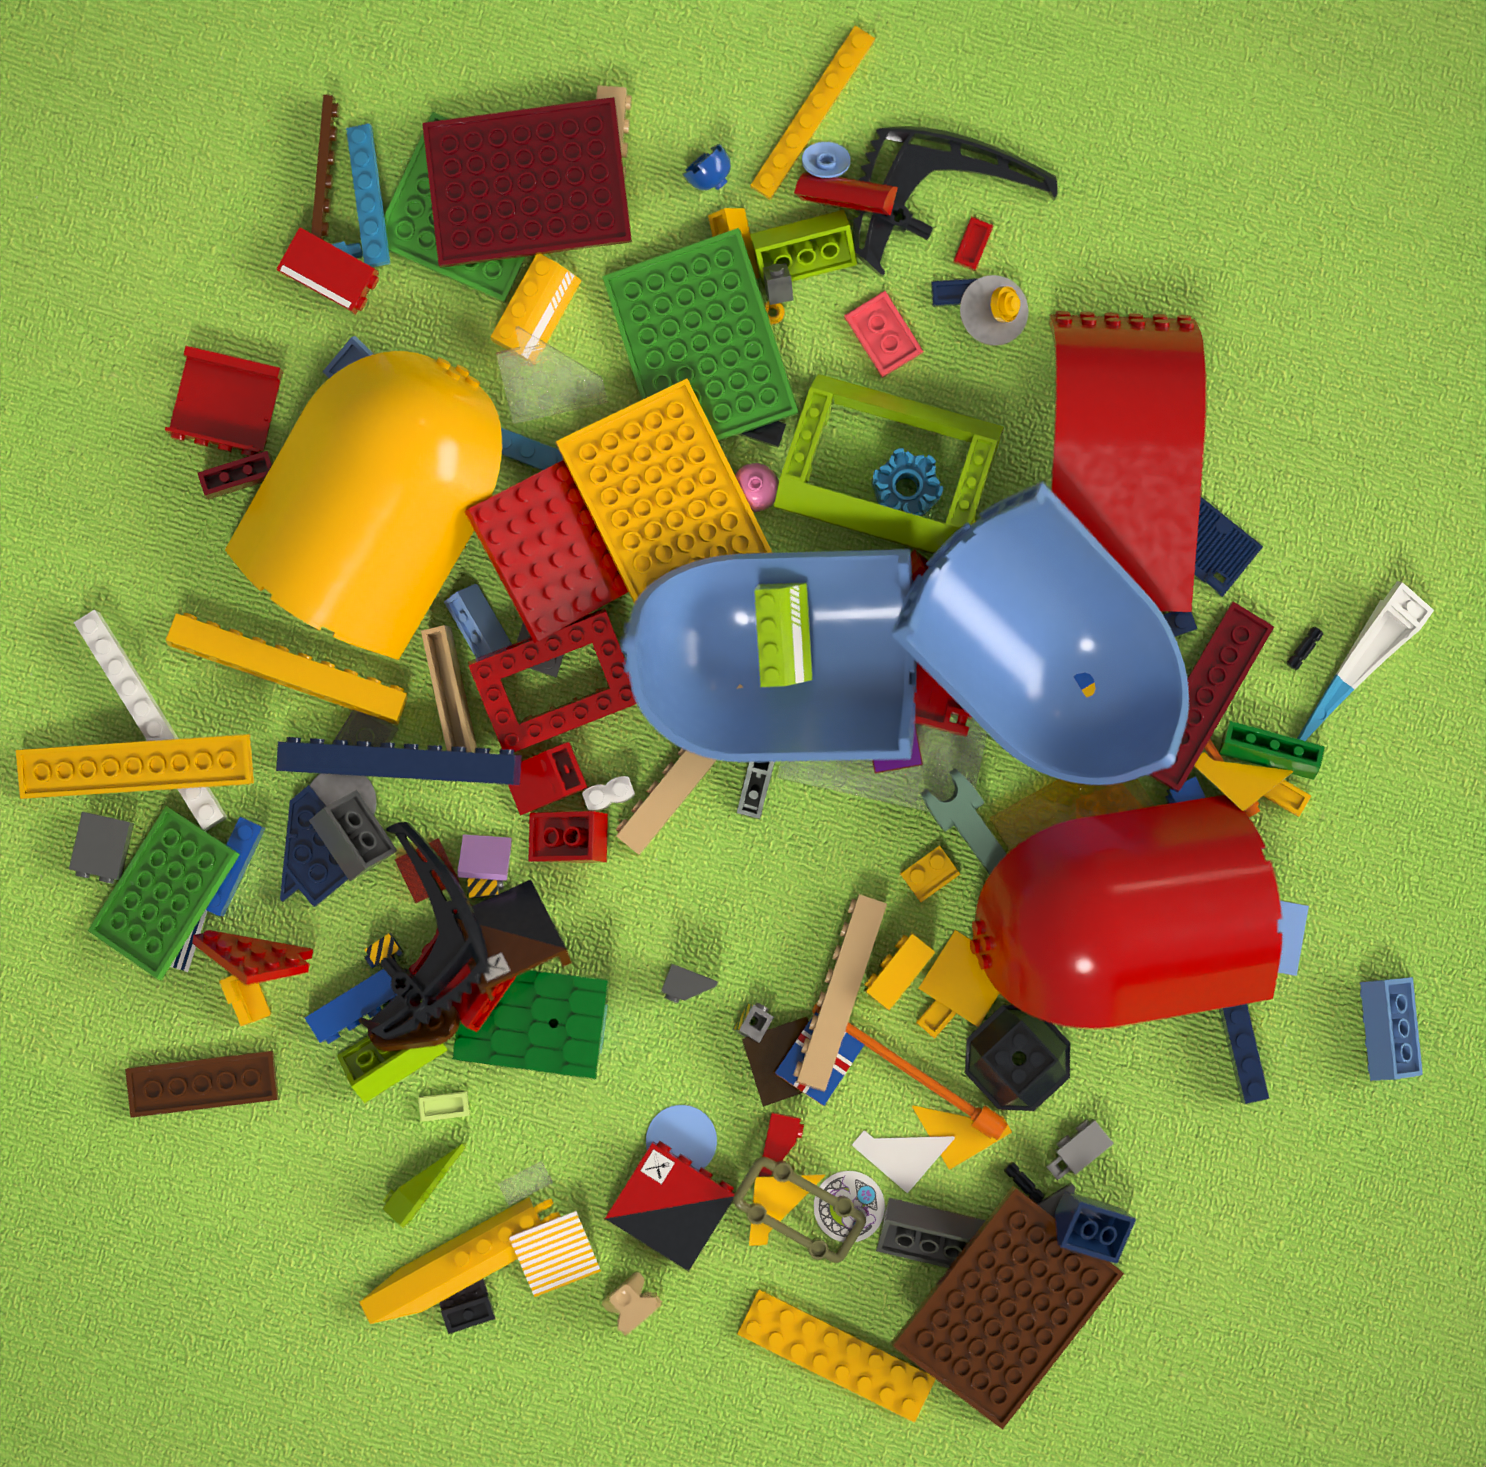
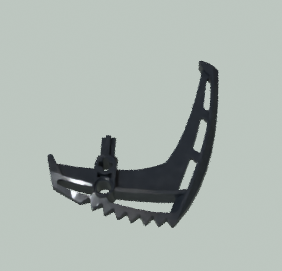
M913 126L879 128L876 130L879 139L870 142L874 151L865 153L869 164L861 166V170L866 176L858 180L870 182L877 157L885 140L902 142L903 145L883 183L884 185L896 186L898 189L891 215L856 210L860 215L853 220L855 255L872 271L883 277L885 271L880 262L892 230L903 233L907 230L928 241L934 228L914 218V213L910 212L905 207V204L914 189L933 171H961L997 177L1048 192L1053 201H1055L1058 194L1056 176L1005 150L957 133ZM914 138L950 145L951 151L910 143ZM960 148L994 158L998 161V165L964 156L961 154ZM1008 164L1036 177L1037 179L1043 182H1039L1035 179H1032L1030 177H1027L1023 174L1011 170L1008 167ZM897 214L902 215V220L900 219L899 222L894 220ZM868 216L871 220L865 246L863 249H860L859 237L862 218Z
M409 822L395 823L387 827L386 831L396 834L412 861L431 902L439 934L431 953L415 975L408 969H403L391 955L381 960L382 968L392 978L391 988L396 996L371 1020L360 1017L359 1022L371 1032L387 1040L416 1030L420 1021L428 1024L431 1015L439 1018L442 1008L450 1011L452 1001L460 1003L462 993L471 994V984H480L481 974L490 973L487 947L483 933L468 898L446 864ZM407 837H408V838L416 845V847L421 851V853H422V854L425 856V858L427 859V862H424V860L421 858V856H420V855L418 854V852L415 850V848H414L413 845L410 843V841L407 839ZM433 870H435L452 899L451 901H447L440 886L432 875ZM456 909L468 933L469 938L467 941L455 917L454 910ZM473 956L476 963L475 968L455 988L437 1001L436 996L455 978Z

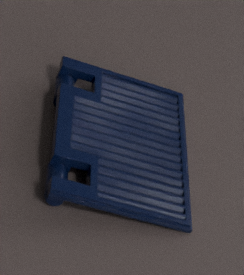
M1200 496L1194 576L1204 584L1211 586L1220 597H1223L1263 546ZM1216 572L1226 579L1223 583L1213 576Z

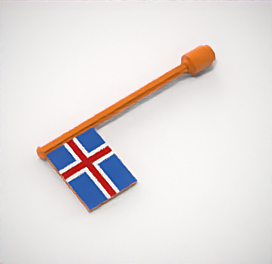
M817 1003L812 1009L813 1014L818 1016L821 1008L817 1006ZM811 1020L775 1072L776 1075L824 1106L865 1045L969 1115L973 1121L971 1126L991 1139L993 1137L998 1140L1008 1125L1003 1121V1117L984 1105L982 1109L979 1107L975 1108L849 1022L825 1092L796 1083L798 1077L793 1076L797 1063H803L805 1053L801 1051L806 1038L810 1039L813 1030L809 1029Z

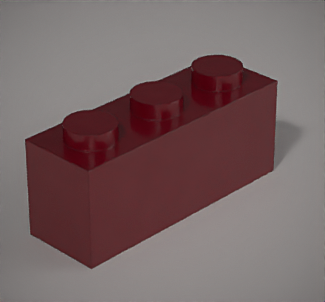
M264 451L197 472L204 496L207 499H213L263 483L274 462L272 455L268 451Z

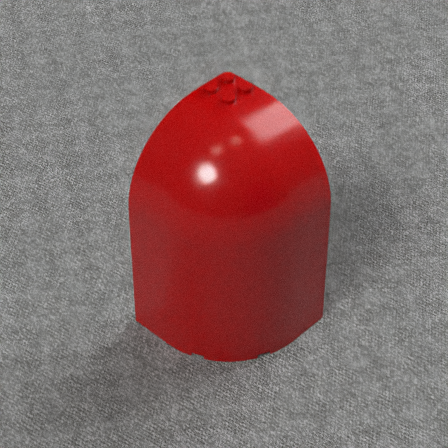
M1226 795L1068 820L1052 825L1030 836L1012 849L994 868L986 880L978 899L975 921L972 922L973 940H970V950L972 954L976 955L981 970L985 971L995 989L1011 1004L1041 1020L1067 1027L1085 1029L1113 1028L1271 1000L1274 997L1283 941V933L1278 932V920L1282 919L1277 881L1271 860H1265L1262 851L1265 849V845L1258 830L1246 812L1242 811Z

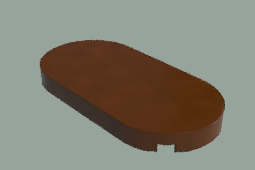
M451 1005L450 1011L442 1008L439 1018L431 1015L428 1024L420 1021L417 1029L387 1040L368 1030V1037L373 1045L381 1051L438 1046L448 1041L456 1033L460 1025V1014Z

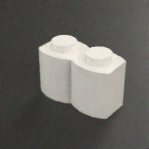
M626 776L614 778L606 785L591 786L582 793L589 811H601L612 803H623L635 796L630 778Z

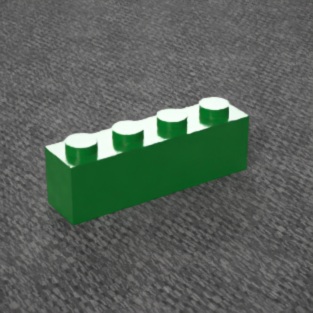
M1229 721L1223 735L1219 754L1264 767L1292 770L1294 775L1314 780L1321 768L1325 746Z

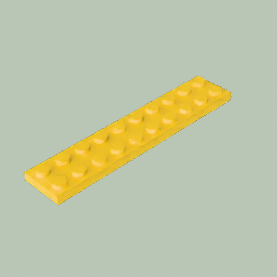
M250 734L16 750L20 799L254 783Z

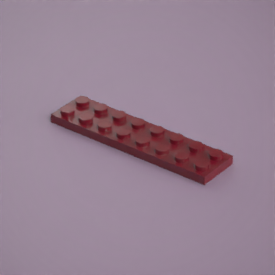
M1230 603L1187 677L1189 691L1188 717L1175 762L1168 768L1152 772L1149 776L1177 793L1181 790L1274 629L1273 625L1237 603Z

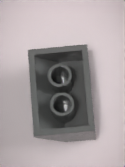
M357 790L324 807L309 820L349 881L368 872L398 851Z

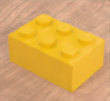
M909 934L908 937L903 935L895 945L898 950L893 956L888 954L879 965L882 967V970L878 975L873 973L864 984L867 987L865 992L887 1010L893 1007L935 954L934 950L914 934Z

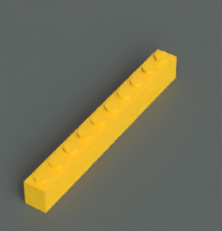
M176 613L166 638V642L170 647L398 726L408 700L407 693L399 686L390 685V687L381 685V681L376 678L367 677V679L358 677V673L353 670L344 669V671L335 669V665L330 662L321 661V663L312 661V657L307 654L298 653V655L289 653V649L284 646L275 645V647L266 645V641L261 638L252 637V639L243 637V633L238 630L229 629V631L220 629L219 624L212 621H207L206 623L197 621L198 618L189 613H184L183 615Z

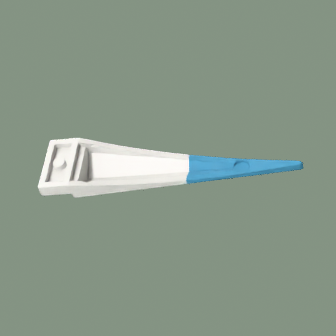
M1397 581L1385 599L1379 601L1297 739L1306 741L1323 721L1375 669L1415 635L1434 610L1403 582Z

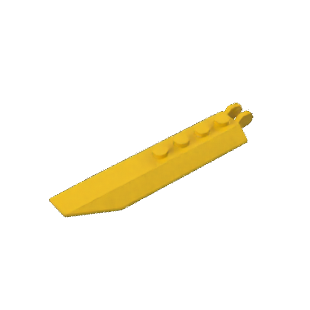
M530 1197L399 1268L359 1302L369 1323L374 1324L421 1313L517 1260L518 1257L509 1237L560 1218L559 1212L548 1215L542 1221L538 1213L550 1208L554 1204L552 1199H547L534 1207Z

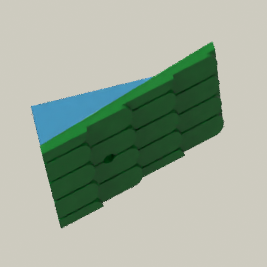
M528 970L517 975L478 1032L467 1028L460 1022L455 1034L452 1059L596 1080L599 1054L602 1053L609 980ZM553 1018L557 1019L559 1023L556 1028L550 1026V1020Z

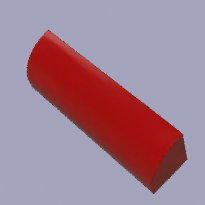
M804 172L798 179L794 194L803 201L891 215L898 187L842 177L821 178L809 172Z

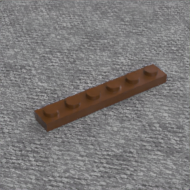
M324 94L311 234L324 240V237H328L329 222L325 221L326 213H330L331 198H328V189L333 187V174H330V165L335 163V151L332 150V141L337 140V127H334V118L339 116V103H336L333 95Z

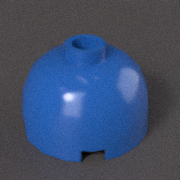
M720 144L711 148L713 151L711 154L703 153L682 174L693 187L699 190H709L711 188L719 190L728 182L726 177L730 173L731 162L727 152Z

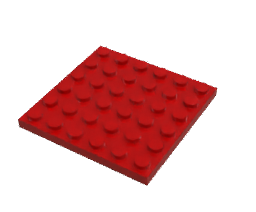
M564 460L464 511L534 643L628 593L623 579Z

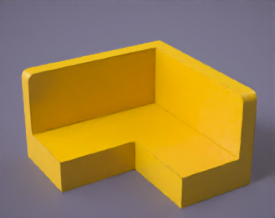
M233 975L219 981L228 1004L233 1005L240 1026H246L271 1015L259 983L245 985Z

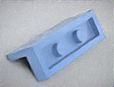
M477 584L457 591L444 601L476 658L512 644Z

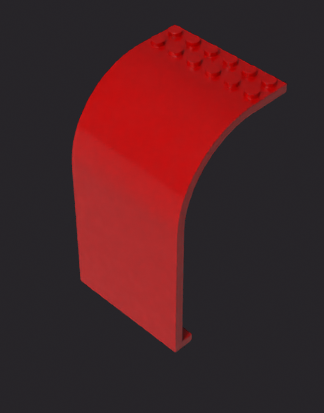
M1057 311L1056 314H1050L1049 325L1054 339L1056 372L1051 492L1143 589L1160 611L1192 612L1206 425V364L1200 328L1196 320L1192 319V316L1189 315L1167 318V315L1164 314L1143 317L1139 313H1130L1128 317L1119 316L1118 313L1112 312L1104 313V316H1094L1095 313L1080 312V315H1070L1068 311Z

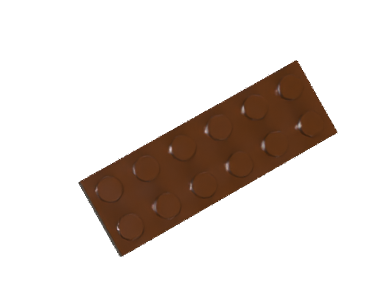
M273 1051L125 1069L130 1118L279 1100Z

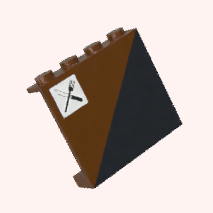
M531 879L472 906L483 933L490 968L489 974H481V983L477 985L481 994L487 993L490 1001L494 1000L491 994L493 993L491 987L556 957H558L563 967L572 963L568 951ZM457 913L455 917L467 941L469 938L468 933ZM473 956L470 959L471 961L467 963L470 971L476 966Z

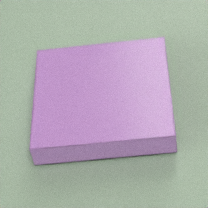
M463 834L458 877L507 881L512 838Z

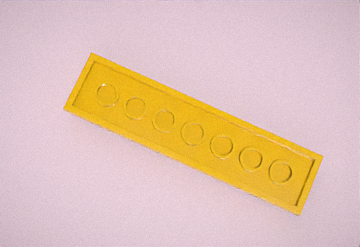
M760 1289L737 1335L914 1423L936 1380L927 1372Z

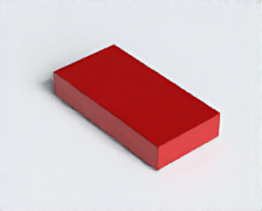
M971 216L953 263L976 271L994 225Z

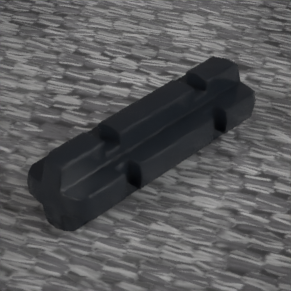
M1312 627L1307 633L1308 637H1305L1294 651L1295 655L1289 658L1287 665L1291 669L1298 670L1303 664L1302 660H1306L1316 646L1315 642L1321 639L1323 632L1319 628Z
M1014 1162L1009 1163L1004 1168V1172L1010 1178H1013L1017 1186L1026 1195L1028 1194L1033 1202L1038 1204L1045 1197L1040 1189L1035 1188L1036 1185L1023 1171H1019L1020 1168Z

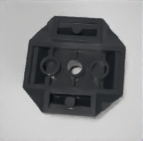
M1001 1005L966 1038L964 1073L998 1110L1035 1111L1070 1078V1042L1053 1023L1034 1017L1014 1005ZM1017 1051H1021L1025 1055V1061L1021 1065H1015L1012 1061V1055Z

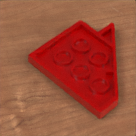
M213 930L193 935V945L245 985L309 973L310 964L305 960L312 959L313 949Z

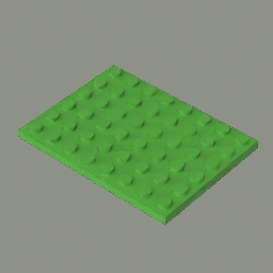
M739 228L602 276L642 400L688 379L718 441L799 414V409Z

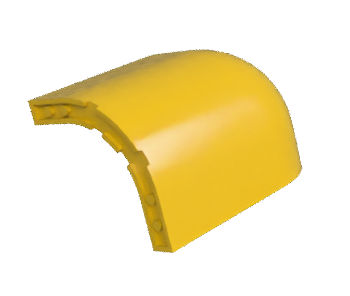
M389 351L373 354L339 370L316 391L302 411L225 548L227 554L260 591H263L265 588L272 594L270 599L295 617L318 630L323 626L333 631V637L346 643L399 660L474 532L464 511L492 497L496 485L502 453L501 425L496 407L487 393L479 386L480 382L469 376L470 371L463 366L457 365L453 367L443 358L438 357L436 360L429 356L409 351Z

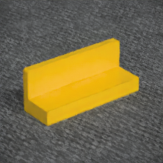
M724 208L708 215L713 237L737 228L741 230L755 277L758 279L760 276L745 209Z

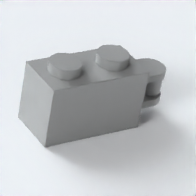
M1087 1119L1076 1127L1077 1132L1073 1136L1069 1137V1135H1066L1057 1142L1058 1148L1055 1151L1059 1156L1046 1166L1056 1180L1062 1178L1070 1170L1076 1175L1114 1144L1095 1120L1092 1119L1090 1122ZM1061 1160L1067 1165L1063 1170L1057 1165Z

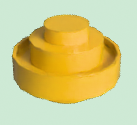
M1001 286L993 292L990 305L994 318L1003 323L1011 322L1017 317L1021 303L1016 291L1012 287Z

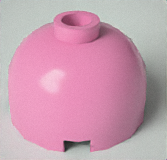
M759 463L747 464L736 472L735 477L752 511L759 512L771 507L775 502L779 485L774 471L768 466Z

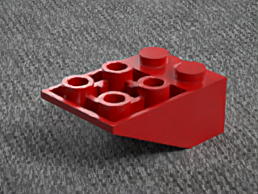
M570 742L522 761L520 785H508L520 816L588 789Z

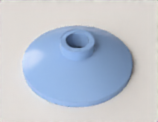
M819 142L809 146L804 151L802 164L814 176L833 178L847 171L850 166V155L839 144Z

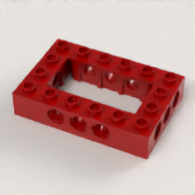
M605 608L576 620L534 643L532 637L468 661L469 669L502 749L514 750L516 752L637 704L631 686L630 674L625 672V658ZM592 643L610 688L601 687L595 689L596 692L582 698H572L573 701L556 708L552 706L550 710L533 717L529 715L518 724L514 709L511 707L501 679Z

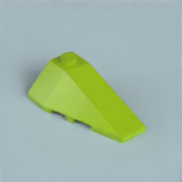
M462 1143L403 1184L396 1191L391 1189L383 1199V1202L386 1203L383 1210L403 1229L408 1226L467 1145Z

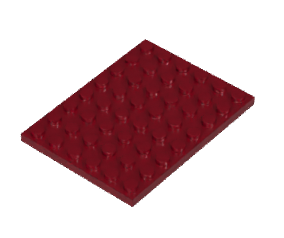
M614 97L422 123L440 268L632 242Z

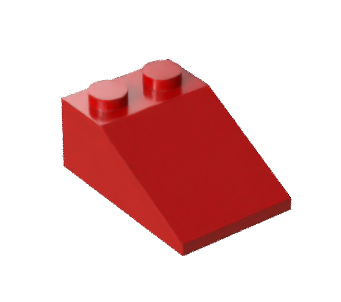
M596 811L530 813L528 862L607 863L608 814Z

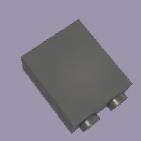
M82 812L69 869L76 871L75 876L90 878V874L100 876L99 881L113 884L114 879L120 880L123 875L134 823Z

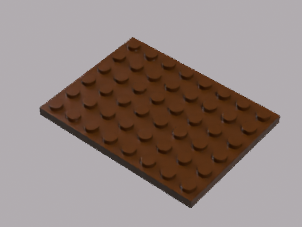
M1012 1186L890 1344L1003 1430L1124 1273L1109 1261L1060 1247L1057 1240L1055 1218L1016 1187Z

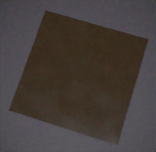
M807 1016L766 1030L760 1043L749 1036L742 1039L763 1107L803 1093L776 1075L775 1072L809 1023Z

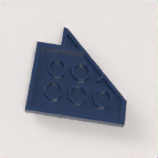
M310 785L292 798L289 803L280 900L284 902L296 891L300 890L315 908L349 879L309 821L326 807V804Z

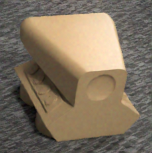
M639 1272L633 1273L602 1301L603 1307L608 1312L619 1314L618 1330L625 1336L662 1305L657 1292L641 1293L645 1280Z

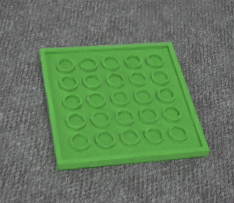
M432 112L428 122L447 120L448 118ZM422 133L384 215L389 252L505 303L527 256L439 267L424 134Z

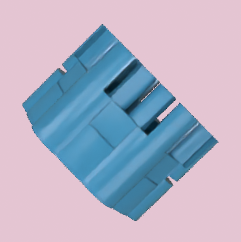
M903 448L896 449L891 455L890 460L880 467L879 470L876 469L873 474L871 485L877 503L923 517L933 505L938 503L943 492V486H940L941 482L936 477V461L930 455L924 457V455L913 456L908 451L904 452ZM907 478L912 480L916 484L917 492L910 497L899 494L895 486L901 479Z

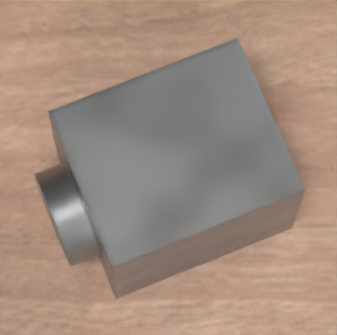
M773 264L763 267L765 292L769 304L793 301L792 281L787 264Z

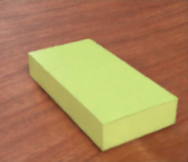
M467 1091L418 1097L421 1122L470 1116Z

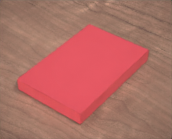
M886 291L844 315L848 325L882 378L924 352Z

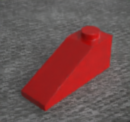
M771 1112L762 1157H768L775 1162L783 1160L796 1144L797 1138L802 1139L804 1124L800 1123L801 1118ZM762 1167L758 1177H770L772 1171Z

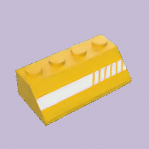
M536 254L491 335L492 342L535 365L582 280L559 263L542 254Z

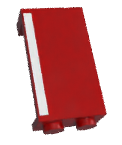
M299 227L276 268L280 274L303 284L348 309L354 315L357 314L358 310H363L367 303L366 296L370 289L374 290L379 281V277H377L379 272L375 268Z

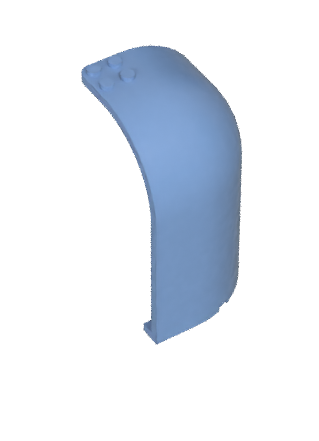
M1043 482L992 505L980 513L982 518L974 524L970 525L967 522L955 532L927 562L926 565L929 568L923 577L918 575L913 582L891 635L1003 749L1017 760L1041 773L1074 783L1106 785L1126 782L1170 767L1175 762L1187 722L1189 709L1188 681L1184 661L1175 636L1161 611L1143 589ZM1088 673L1093 677L1096 689L1092 696L1086 698L1074 679L1076 674Z
M910 549L730 554L691 562L666 573L650 584L638 597L632 609L630 621L625 624L626 637H622V652L627 654V658H625V672L630 674L633 694L639 708L650 724L668 740L687 751L715 760L762 762L911 759L916 713L914 693L917 690V660L891 635L904 600L913 584ZM807 582L813 680L789 686L760 687L754 590L758 584Z

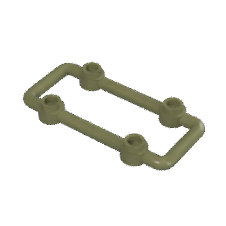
M768 1157L756 1159L733 1197L735 1207L746 1213L751 1223H764L806 1247L811 1257L817 1260L825 1258L833 1263L843 1261L866 1224L865 1214L855 1208L853 1202L848 1197L832 1195L794 1173L792 1167L783 1160L775 1162ZM762 1167L771 1170L772 1175L777 1181H790L832 1205L838 1216H851L857 1220L837 1253L829 1250L824 1240L820 1238L810 1239L771 1217L761 1204H749L743 1201Z

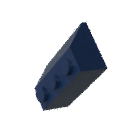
M1064 1191L1055 1211L1057 1240L1060 1247L1116 1264L1136 1222L1135 1217L1119 1207L1068 1191Z

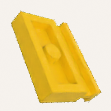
M939 845L900 873V875L921 903L959 876L960 873Z

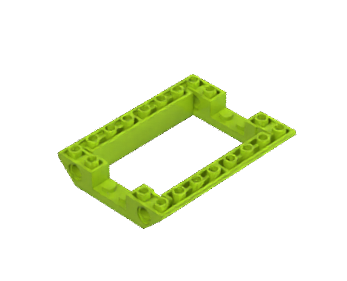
M818 374L810 386L780 476L774 508L935 554L967 522L970 525L974 524L976 510L988 472L991 471L1004 426ZM833 398L834 404L971 443L946 523L807 484L812 472V461L824 425L827 426L831 415Z

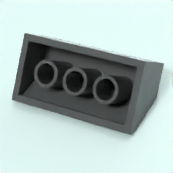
M889 1198L876 1251L949 1268L986 1220Z

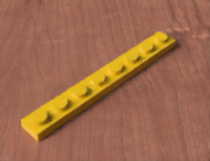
M854 26L751 183L750 187L769 200L772 199L875 42L873 36Z

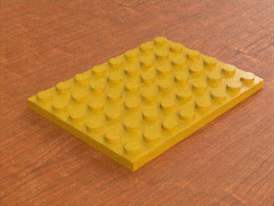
M688 379L676 383L555 442L634 604L642 592L658 578L691 562L730 554L773 553Z

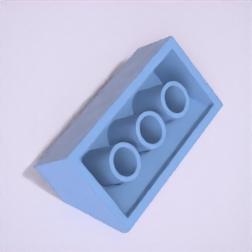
M1413 977L1360 982L1370 1081L1395 1080L1423 1075Z

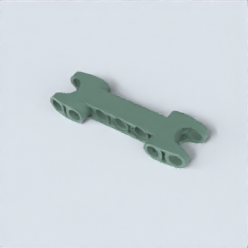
M954 768L949 772L955 785L954 794L950 799L940 801L928 789H925L920 794L930 814L941 829L946 832L955 826L990 875L1007 854L976 812V809L985 804L973 785Z

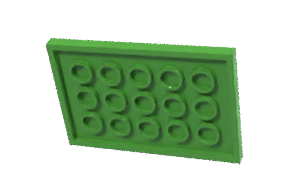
M165 806L88 931L147 973L162 981L240 854L172 808Z

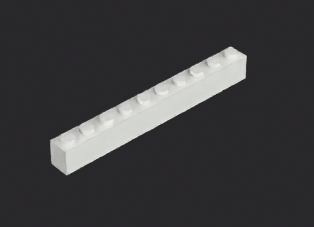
M93 610L75 621V626L146 740L179 739L101 613ZM209 787L178 789L203 830L208 831L228 818Z

